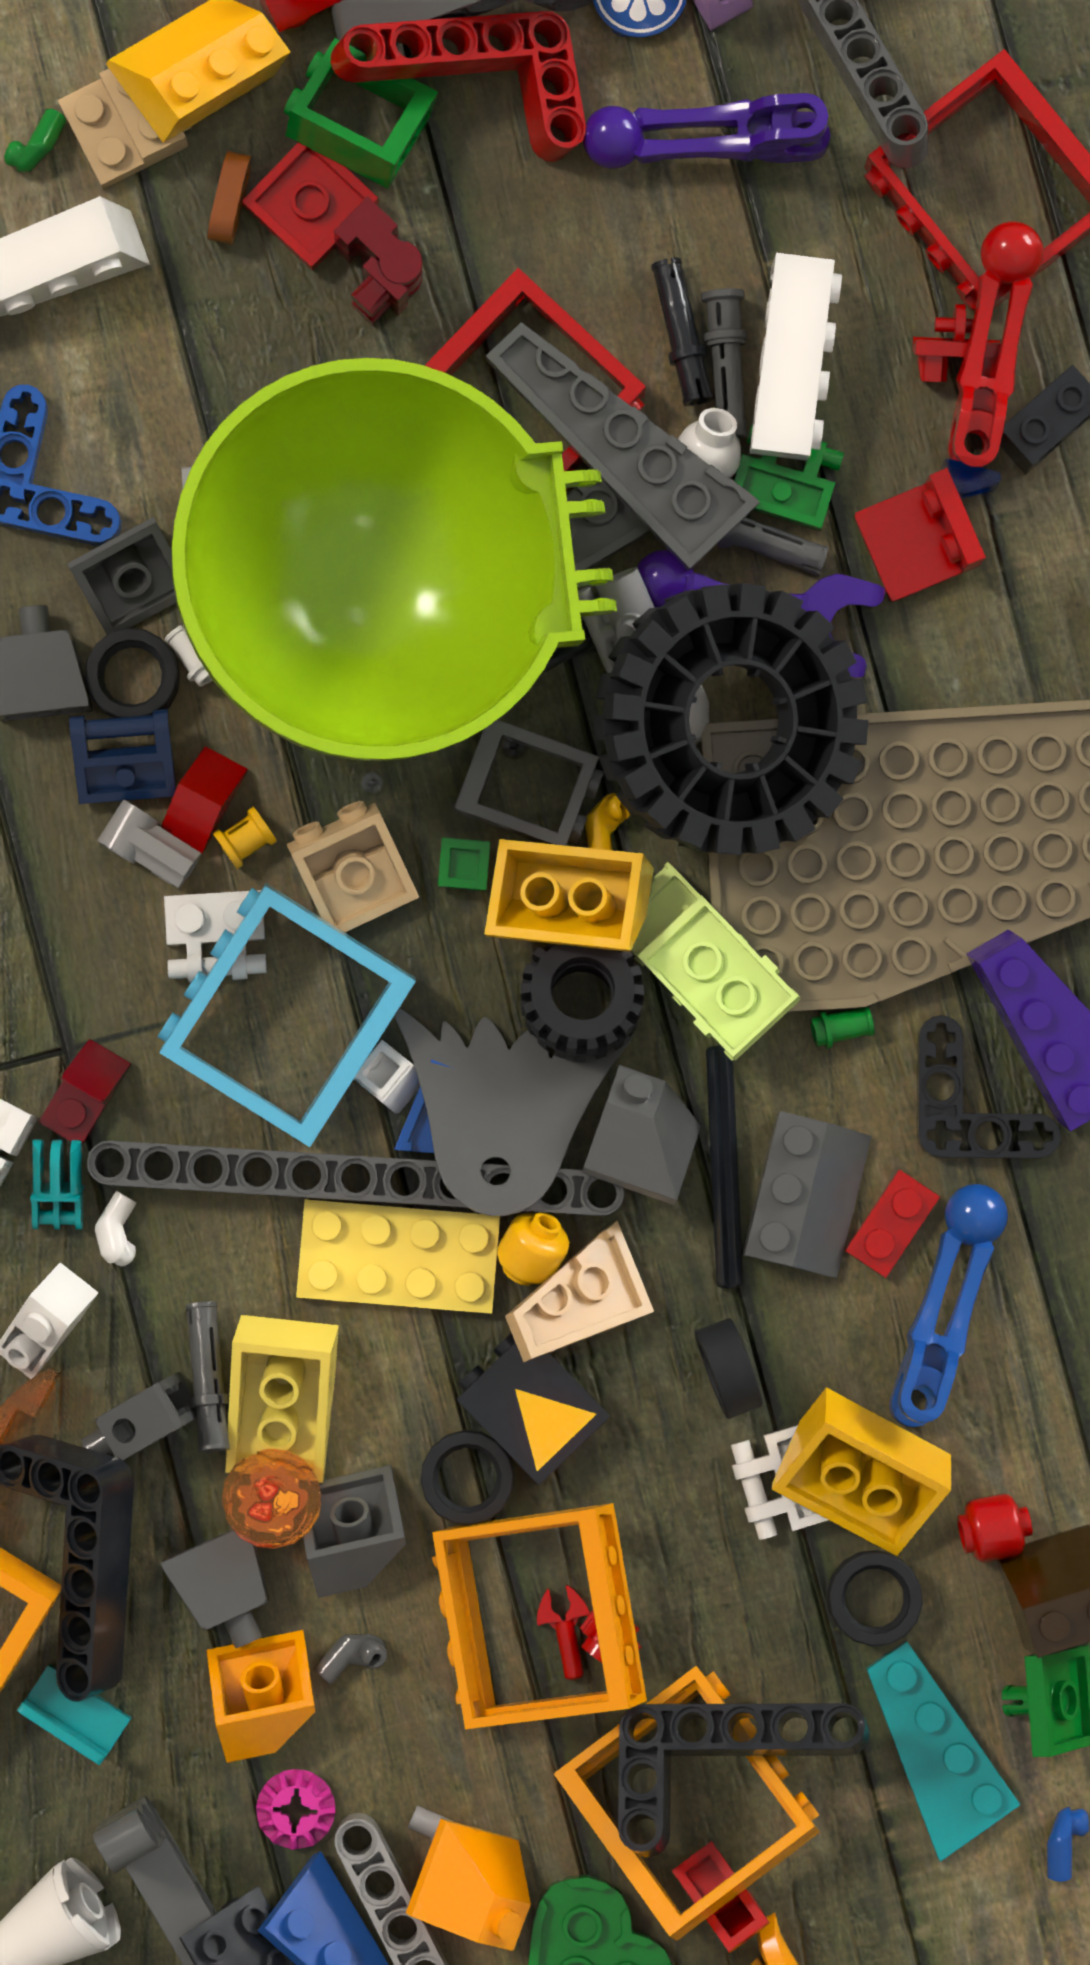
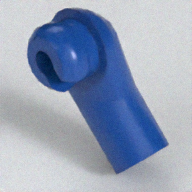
M1069 1806L1057 1813L1047 1842V1877L1053 1881L1063 1882L1072 1878V1835L1084 1836L1089 1831L1088 1813L1084 1809L1071 1810Z

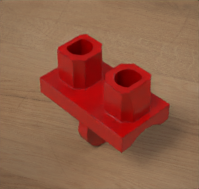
M955 304L953 318L935 317L934 332H952V338L913 336L912 352L918 355L917 364L921 381L947 382L948 356H965L969 339L965 338V333H971L973 319L966 318L965 304ZM987 339L983 369L984 377L992 378L1001 345L1000 340Z

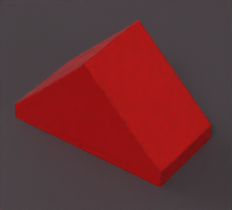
M205 746L178 783L161 828L203 855L213 837L212 833L219 826L245 778L248 768Z

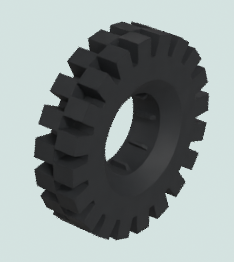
M744 583L705 586L697 590H686L664 599L666 604L661 607L649 608L632 623L636 630L631 636L620 637L608 657L615 662L612 672L604 673L600 676L595 698L604 700L603 715H594L595 740H605L607 754L600 756L599 760L607 780H615L619 783L622 790L616 795L630 814L641 815L646 819L644 827L662 839L679 842L678 846L699 852L741 855V853L759 854L779 849V843L783 841H798L815 830L812 822L817 817L829 818L844 799L837 791L842 784L854 783L862 761L852 756L855 745H866L869 720L857 719V705L868 703L863 678L852 679L848 667L857 662L846 641H833L829 633L834 629V626L819 611H805L801 608L803 600L784 591H767L766 586ZM731 665L747 669V676L760 677L772 692L774 699L771 701L773 705H777L778 710L777 734L772 736L770 740L773 742V745L760 762L745 764V771L734 774L722 771L721 763H709L701 755L694 743V740L697 738L695 734H691L689 722L691 704L697 701L695 694L700 685L710 675H723V668Z

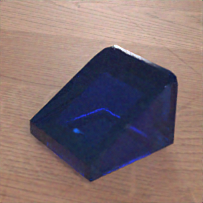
M944 459L941 465V470L948 468L961 500L995 491L1002 480L1000 472L982 467H969L953 459Z

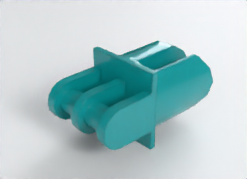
M41 1139L32 1140L33 1192L30 1197L32 1204V1229H39L40 1225H53L54 1230H61V1225H75L76 1230H82L84 1185H82V1141H71L70 1182H65L63 1140H52L50 1149V1182H45L44 1141ZM40 1202H53V1210H40ZM62 1202H75V1210H62Z

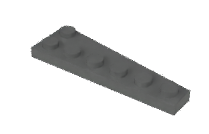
M522 322L486 355L485 360L591 470L598 469L601 471V480L688 571L760 503L752 494L712 464H707L687 449L688 446L673 435L667 434L651 422L645 414L637 408L631 407L593 375L584 372L573 360Z

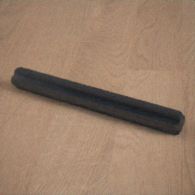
M721 1045L710 1046L706 1050L716 1284L720 1288H738L743 1284L734 1067L733 1060L724 1053L725 1049Z

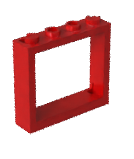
M1005 49L923 112L928 123L929 135L986 89L994 85L1090 204V154ZM904 133L896 138L901 141H909L916 136L911 133ZM879 146L868 155L864 166L868 172L864 175L867 183L879 197L882 198L887 195L898 209L895 212V216L901 226L910 235H914L917 232L928 246L925 249V253L930 262L941 273L946 270L959 284L955 287L958 296L969 309L974 310L977 303L979 277L889 167L892 163L886 157L881 146ZM1090 212L1044 248L1042 264L1030 280L1090 234ZM1000 284L994 309L1010 297L1011 285Z
M519 268L507 278L425 364L427 367L452 376L517 306L526 299L622 389L617 395L619 398L639 411L645 406L641 399L645 396L646 386ZM570 447L562 453L564 471H575L582 462L580 457Z

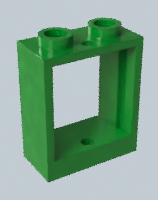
M334 38L325 54L318 51L313 57L306 72V78L309 81L305 88L301 90L296 87L290 95L283 112L289 116L285 136L389 189L431 118L438 91L413 78L353 82L405 109L384 146L376 144L311 110L331 76L335 73L330 63L331 53L340 40ZM349 46L350 52L355 59L367 62L365 53Z

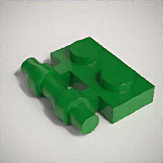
M751 425L746 441L748 444H751L753 425ZM821 441L820 450L811 449L810 457L805 463L803 472L775 464L777 457L762 455V458L758 459L742 454L734 482L760 502L752 511L821 531L836 482L817 477L821 465L839 471L844 452L827 448V442Z

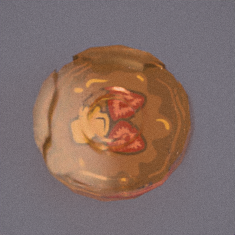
M278 1449L261 1450L256 1455H252L247 1459L243 1458L236 1463L225 1479L222 1494V1503L227 1522L238 1537L256 1547L273 1549L294 1544L309 1533L319 1517L322 1500L317 1476L313 1473L308 1463L290 1451Z

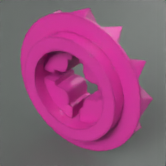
M290 1769L276 1774L266 1782L258 1796L256 1812L259 1827L273 1844L291 1850L314 1846L329 1832L334 1821L335 1800L331 1789L322 1778L307 1770ZM295 1789H299L301 1804L309 1807L310 1810H317V1813L310 1812L309 1815H302L299 1823H297L296 1830H292L290 1815L282 1813V1810H274V1807L289 1805L292 1796L295 1794Z

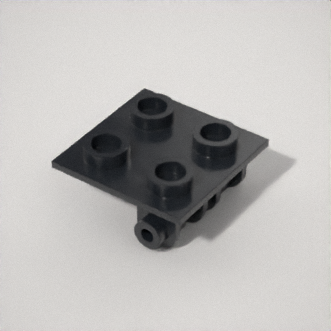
M256 1886L240 1898L236 1897L221 1907L222 1910L179 1938L194 1965H295L258 1932V1929L272 1911L259 1886Z

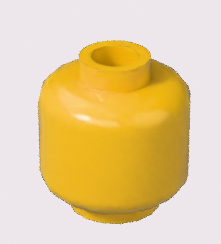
M544 1212L522 1213L511 1221L499 1243L497 1256L504 1273L512 1281L526 1286L544 1283L559 1269L568 1253L570 1242L565 1230L554 1216Z

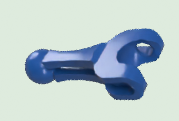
M983 1184L966 1185L954 1192L947 1202L945 1222L948 1230L941 1234L937 1258L927 1291L907 1333L908 1349L901 1363L889 1403L892 1417L905 1427L915 1428L923 1426L937 1419L942 1414L954 1382L958 1359L966 1351L968 1330L974 1304L984 1273L994 1253L992 1242L1001 1236L1008 1221V1210L1004 1199L996 1190ZM962 1244L972 1246L966 1274L956 1305L944 1335H939L935 1333L953 1264ZM913 1390H919L924 1394L926 1398L924 1410H919L913 1405L911 1400Z

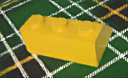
M209 0L107 61L106 65L164 143L272 78L291 51L262 12L235 0Z
M499 839L484 934L486 937L631 952L647 916L654 868L643 853Z
M826 1387L799 1421L772 1482V1490L898 1556L951 1491V1454Z

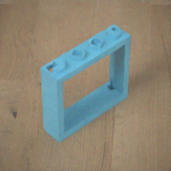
M265 883L260 892L251 888L236 913L244 918L234 934L225 929L210 954L217 958V961L208 975L198 971L183 996L191 1001L182 1016L180 1017L172 1012L157 1036L164 1041L159 1053L308 1147H311L415 984L416 979L413 975ZM269 907L389 981L300 1121L181 1046Z

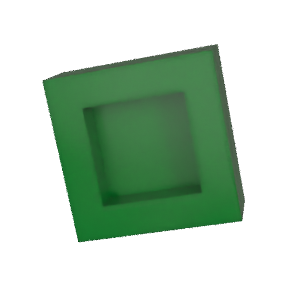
M442 837L438 888L487 892L491 841Z

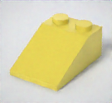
M241 1315L232 1341L227 1431L230 1450H226L225 1473L243 1474L249 1466L259 1464L250 1467L244 1475L262 1474L265 1466H268L272 1471H277L280 1467H284L287 1477H296L299 1481H307L309 1479L310 1482L323 1483L336 1373L339 1325ZM272 1462L277 1463L276 1468L271 1467ZM285 1463H297V1465L306 1474V1476L299 1472L295 1466L286 1465Z

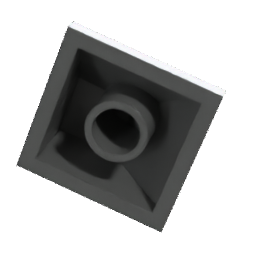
M619 1065L582 1173L675 1206L701 1125L666 1081Z
M391 1465L323 1480V1483L314 1482L311 1483V1487L309 1484L299 1486L300 1490L308 1493V1502L299 1513L301 1525H303L304 1519L308 1515L302 1531L308 1525L311 1515H313L312 1522L303 1532L307 1561L318 1598L367 1587L406 1545Z

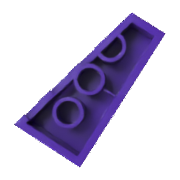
M1010 930L1004 931L966 953L1055 1120L1070 1132L1090 1121V1011L1023 938Z

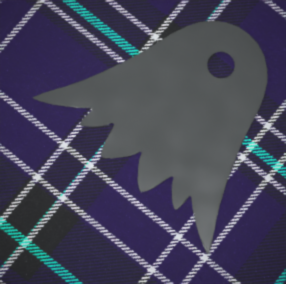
M399 1008L394 1018L405 1039L417 1072L427 1109L438 1171L450 1193L465 1207L489 1216H507L519 1213L541 1199L552 1185L576 1127L595 1091L635 1034H632V1036L628 1035L624 1045L617 1051L614 1048L608 1050L606 1057L596 1059L595 1055L587 1056L586 1061H576V1056L566 1054L565 1059L555 1056V1054L550 1058L548 1048L545 1050L538 1044V1037L535 1034L531 1035L528 1030L508 1050L503 1036L493 1022L486 1017H483L478 1023L468 1047H465L459 1034L447 1022L442 1023L441 1040L438 1041L420 1022ZM431 1059L440 1062L444 1065H447L449 1067L431 1063ZM498 1157L508 1163L511 1173L505 1183L492 1185L483 1179L481 1167L489 1158Z

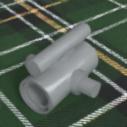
M638 567L613 575V581L607 582L605 585L595 586L600 598L616 600L617 612L582 617L606 673H611L615 662L608 657L620 637L631 636L636 630L632 623L649 608H655ZM591 587L578 590L579 600L595 599Z

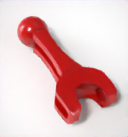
M1018 221L1004 222L992 228L985 236L981 246V261L986 271L979 276L977 303L971 335L956 378L959 395L955 405L947 445V454L950 461L956 467L965 471L980 469L995 459L999 451L1006 419L1008 398L1015 391L1019 341L1026 309L1033 290V283L1030 278L1037 273L1043 261L1044 249L1039 235L1032 227ZM1004 283L1011 285L1008 312L992 378L983 376L987 339L1000 284ZM974 433L980 436L983 442L980 455H973L966 449L964 440L967 434Z

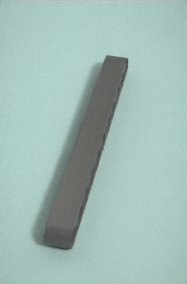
M125 1141L100 1142L92 1148L87 1158V1168L92 1178L99 1183L110 1186L467 1208L457 1199L448 1198L442 1193L440 1188L442 1178L436 1161ZM115 1149L121 1153L124 1159V1166L118 1175L108 1178L99 1170L98 1162L100 1156L105 1151ZM164 1152L171 1157L173 1170L168 1178L157 1181L149 1175L147 1164L152 1155ZM213 1155L222 1163L223 1171L217 1181L206 1184L199 1180L196 1174V1166L201 1158ZM254 1159H265L271 1166V1178L263 1186H252L245 1178L246 1166ZM303 1162H314L321 1171L320 1182L312 1189H301L294 1181V1171ZM483 1164L481 1167L482 1177L489 1184L496 1175L503 1173L510 1175L511 1173L509 1165ZM351 1165H363L370 1173L368 1187L358 1193L348 1191L342 1179L345 1170ZM405 1167L415 1170L420 1180L418 1189L408 1196L397 1194L392 1188L391 1183L393 1174L400 1168ZM559 1168L556 1177L560 1178L566 1185L567 1194L565 1199L557 1205H549L539 1199L534 1205L523 1211L589 1216L609 1215L622 1204L624 1189L612 1184L616 1193L614 1202L607 1208H598L590 1203L587 1191L592 1182L600 1179L583 1174L582 1170Z

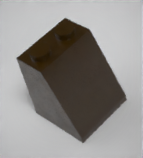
M1089 1524L1025 1543L1021 1555L997 1560L1021 1641L1026 1650L1039 1658L1090 1642Z

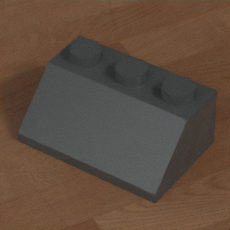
M777 1112L742 1255L837 1279L872 1136L827 1122L787 1112Z

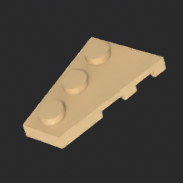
M615 1221L608 1225L518 1304L505 1318L522 1360L526 1362L654 1312V1309L619 1223Z

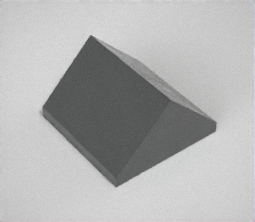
M154 517L67 563L106 635L114 631L130 628L177 603L172 579V550Z

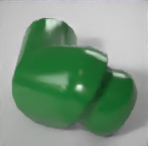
M46 109L27 145L22 144L20 141L10 142L4 155L6 165L16 167L17 172H31L53 149L67 122L65 116L57 110Z

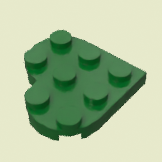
M590 1875L568 1876L563 1880L551 1883L538 1902L532 1924L528 1965H672L667 1951L662 1944L656 1942L648 1935L632 1930L630 1910L622 1892L606 1880Z

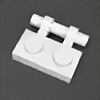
M249 891L164 896L167 946L186 945L187 959L168 960L169 979L188 978V982L191 983L198 971L208 975L217 958H203L202 944L217 943L225 929L234 934L244 918L236 913ZM264 916L248 941L265 940ZM245 945L226 976L232 975L233 980L248 979V974L267 973L266 954L247 955Z
M798 1425L763 1435L768 1455L755 1458L750 1440L731 1445L736 1464L732 1465L733 1473L736 1480L741 1479L749 1505L744 1508L748 1523L754 1522L759 1540L778 1535L772 1516L787 1513L792 1531L828 1521V1519L783 1495L776 1499L767 1500L760 1473L774 1470L776 1475Z

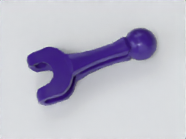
M797 93L775 94L761 97L754 101L745 99L703 108L667 110L638 108L634 113L620 106H606L595 111L586 121V134L582 143L586 154L594 163L601 167L617 169L627 166L635 159L641 164L685 158H722L749 162L759 159L776 163L813 161L821 158L827 152L831 135L828 127V112L824 102L816 95ZM801 108H808L813 112H801L797 110ZM738 128V134L674 140L644 139V132L666 129ZM816 142V143H814L812 146H809V147H802V146H800V144H808V143Z
M669 550L651 552L642 558L636 566L655 608L666 604L664 599L683 591L726 584L703 574L694 573L693 568L688 571ZM833 574L818 580L803 594L790 595L803 600L802 609L805 611L817 610L831 623L835 613L846 605L878 606L883 602L886 590L875 583L843 574ZM852 653L857 662L848 667L850 676L855 678L865 676L867 668L865 659L859 654Z

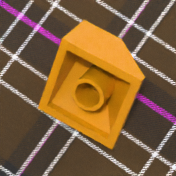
M303 1630L260 1638L236 1649L233 1644L207 1649L215 1724L227 1763L276 1753L316 1712Z
M440 1819L406 1914L477 1943L514 1951L531 1905L519 1841L513 1837Z

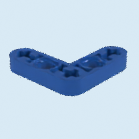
M31 385L12 387L6 393L0 410V497L4 490H10V496L14 501L27 504L26 494H33L34 496L29 504V521L21 520L25 514L22 509L7 507L5 514H0V525L94 546H101L119 536L122 521L117 509L110 502L32 484L47 421L48 405L43 394L37 388ZM25 396H30L32 404L38 408L37 413H28L24 425L27 432L34 431L32 438L20 432H6L8 425L18 429L20 417L17 410L12 407L14 403L21 404ZM12 442L24 444L28 449L26 462L18 468L7 467L1 460L3 448ZM49 499H56L65 507L63 520L55 525H46L38 518L40 505ZM73 505H82L78 512L81 516L95 518L98 510L105 511L106 519L112 522L111 527H104L101 529L100 535H94L91 525L76 521L77 530H69L74 520Z

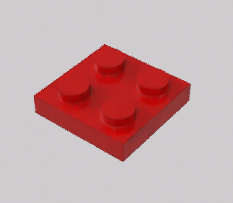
M298 142L241 202L248 212L313 271L335 249L334 230L367 196L376 205L379 203V198L345 166Z

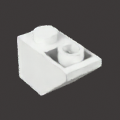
M59 1263L30 1294L0 1339V1355L10 1365L19 1369L33 1380L81 1320L98 1292L62 1263Z

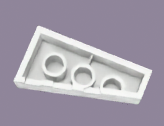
M99 196L0 238V317L7 314L23 313L32 309L35 304L150 265L131 210Z
M776 253L771 266L770 283H772V288L769 292L766 308V335L761 351L760 383L756 393L750 454L807 461L810 457L811 449L820 450L824 420L815 419L817 400L826 401L830 377V372L821 371L823 351H833L836 323L827 322L829 303L838 304L842 274L833 273L835 260Z

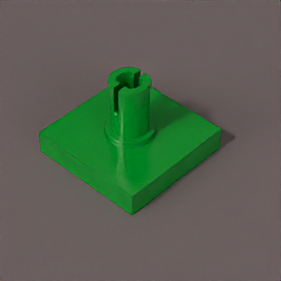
M1089 1645L1074 1646L1039 1658L1033 1654L1024 1656L1027 1686L1006 1685L1002 1690V1700L1022 1701L1004 1704L1002 1708L1004 1714L1008 1717L1029 1716L1032 1757H1052L1090 1746Z

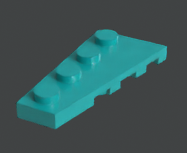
M905 1640L866 1667V1671L898 1751L900 1761L912 1788L939 1862H941L1020 1806V1803L910 1644Z

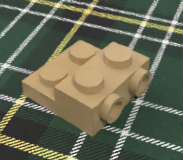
M109 68L99 73V80L58 100L102 189L189 147L184 132L191 129V127L163 143Z
M357 801L346 805L337 812L339 820L324 827H321L319 822H312L300 827L293 833L295 840L286 844L320 917L343 932L352 930L419 898L380 811L375 803L366 806L364 801Z

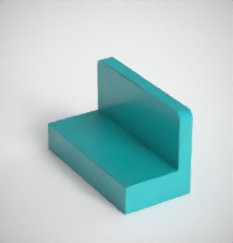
M52 1664L46 1667L27 1698L17 1709L20 1714L98 1765H101L132 1718L99 1695H94L80 1702L67 1699L58 1687L56 1667Z

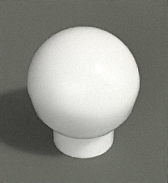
M709 408L704 410L700 414L698 421L688 425L678 438V440L688 446L687 449L707 464H712L729 478L735 474L740 465L741 444L735 434L737 422L733 415L723 409Z

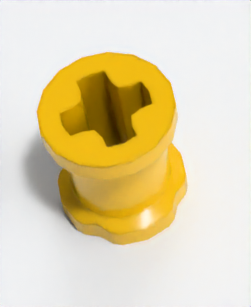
M254 806L247 810L246 817L224 832L218 829L212 833L237 870L243 866V860L266 844L273 845L277 842L275 836Z

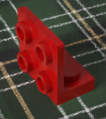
M948 468L929 475L925 484L860 510L854 516L881 583L886 590L887 597L891 602H896L980 567L986 558Z

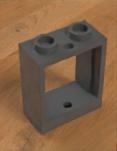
M496 720L483 729L454 808L455 813L536 843L567 846L568 842L578 845L587 817L579 814L585 796L592 799L595 798L604 771L595 769L599 756ZM503 738L582 767L558 833L479 804Z

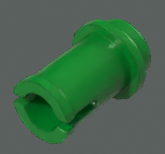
M869 1006L826 1015L825 1011H819L818 1017L810 1018L811 1034L816 1047L824 1045L826 1049H831L833 1043L874 1035V1023Z

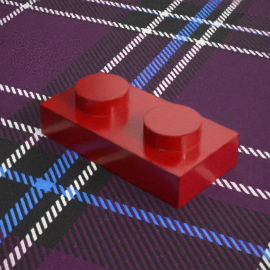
M900 1169L897 1170L844 1251L883 1278H886L940 1196Z

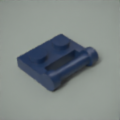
M168 709L153 710V715L97 720H86L85 716L70 717V737L79 804L174 796L177 784ZM155 735L156 745L102 750H89L88 740Z

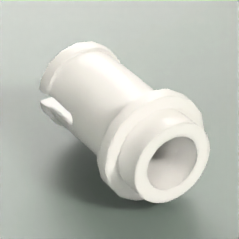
M182 625L176 627L164 640L171 646L189 673L186 677L190 682L195 681L199 687L210 683L213 680L198 659Z

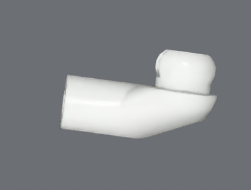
M117 1190L95 1225V1233L101 1256L108 1263H115L123 1267L130 1264L136 1254L135 1246L127 1241L123 1225L137 1202Z

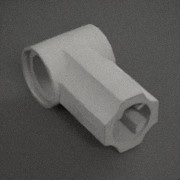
M122 800L97 841L132 864L135 862L139 863L165 882L180 889L191 875L202 854L159 827L160 823L129 802Z

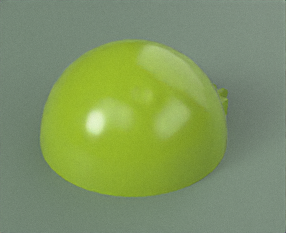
M355 358L313 365L288 374L263 387L245 400L218 426L203 446L191 467L181 492L174 520L171 555L175 597L185 632L198 659L215 684L230 701L253 721L297 746L328 756L364 761L408 759L444 749L487 728L508 712L529 691L544 671L556 648L579 646L585 640L581 617L617 612L616 600L608 598L579 600L577 589L580 586H600L613 581V573L610 568L575 571L569 519L601 515L605 513L604 502L596 499L567 501L566 495L567 488L591 487L602 482L601 471L598 469L564 471L562 441L535 443L521 425L494 400L473 386L447 373L421 364L395 359Z

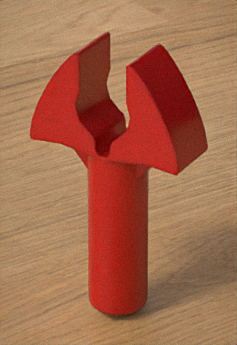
M566 1584L570 1607L565 1614L566 1618L561 1619L560 1614L551 1607L550 1590L547 1588L538 1607L537 1625L548 1623L556 1630L564 1676L567 1680L580 1679L583 1677L584 1671L575 1625L580 1617L589 1616L590 1611L581 1596Z

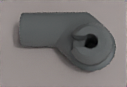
M345 1634L337 1640L315 1666L314 1670L328 1683L333 1684L348 1665L369 1666L370 1669L381 1667L387 1660V1649L384 1642L372 1634Z

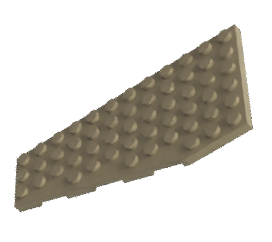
M1090 700L857 714V719L869 720L866 745H855L852 756L862 761L854 783L842 784L837 793L844 800L829 818L817 817L812 822L815 830L796 842L783 841L779 843V849L759 854L708 853L711 905L738 934H741L748 941V944L761 958L766 955L780 970L778 976L800 996V1001L787 1013L865 1008L971 966L966 953L1006 930L1012 931L1023 938L1026 943L1087 920L1090 918ZM778 719L706 723L702 733L703 757L709 763H721L722 771L732 774L745 771V764L760 762L772 747L773 742L770 740L772 736L777 734Z

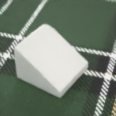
M383 1040L369 1054L354 1078L358 1084L395 1114L402 1111L420 1088L415 1066Z

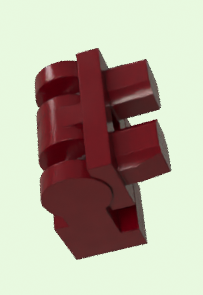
M367 196L334 230L335 250L349 263L357 254L366 262L362 266L363 282L351 294V298L354 300L352 307L370 325L374 326L389 309L399 316L408 306V298L418 292L422 283V258L419 250L414 245L398 240V225Z

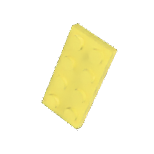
M305 1199L296 1297L492 1314L500 1216Z

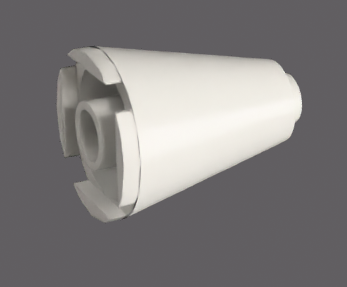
M69 1858L66 1861L64 1859L56 1863L0 1921V1965H63L106 1951L120 1940L121 1927L117 1911L113 1903L104 1907L100 1897L97 1895L104 1887L85 1864L76 1858Z

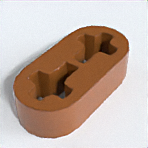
M227 151L210 216L208 240L233 244L243 208L241 201L245 198L249 183L252 156Z

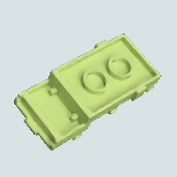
M669 862L652 878L647 916L631 950L636 956L634 959L642 967L646 966L673 994L672 998L695 1017L696 1020L693 1022L695 1026L708 1039L712 1036L725 1049L724 1053L731 1060L736 1061L800 1001V996L778 976L780 973L778 967L766 955L761 958L748 944V941L741 934H738Z

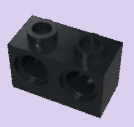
M1071 365L1004 425L1000 447L1025 475L1090 419V383L1074 365Z

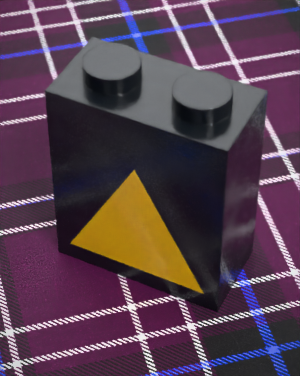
M510 1333L493 1349L499 1358L488 1369L484 1371L478 1364L457 1384L463 1390V1393L456 1400L524 1471L540 1485L610 1415L550 1353L523 1362L513 1335Z

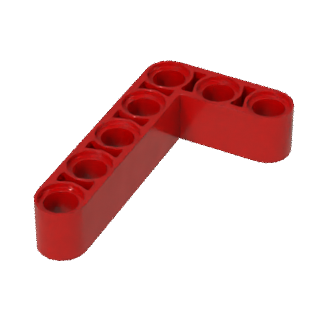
M539 11L361 24L352 27L335 45L331 53L330 63L333 71L339 78L347 82L518 70L529 140L533 151L539 158L550 162L562 160L583 141L586 134V122L570 30L566 21L554 12ZM534 32H539L546 37L549 48L543 47L536 41ZM488 35L498 38L503 44L504 51L495 49L490 44ZM442 39L452 41L457 46L458 55L448 52L443 45ZM396 42L407 45L412 52L413 58H406L401 55L396 47ZM349 46L360 48L365 53L367 62L355 59L350 52ZM542 79H547L555 85L557 95L549 93L544 88ZM550 126H556L564 133L565 142L557 140L552 135Z

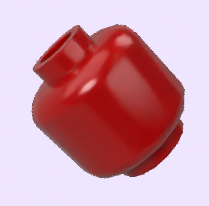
M1006 1493L972 1499L966 1503L964 1514L957 1515L959 1536L965 1554L972 1553L975 1559L982 1563L1021 1555L1025 1546V1537L1033 1535L1028 1508L1026 1506L1018 1508L1014 1498Z

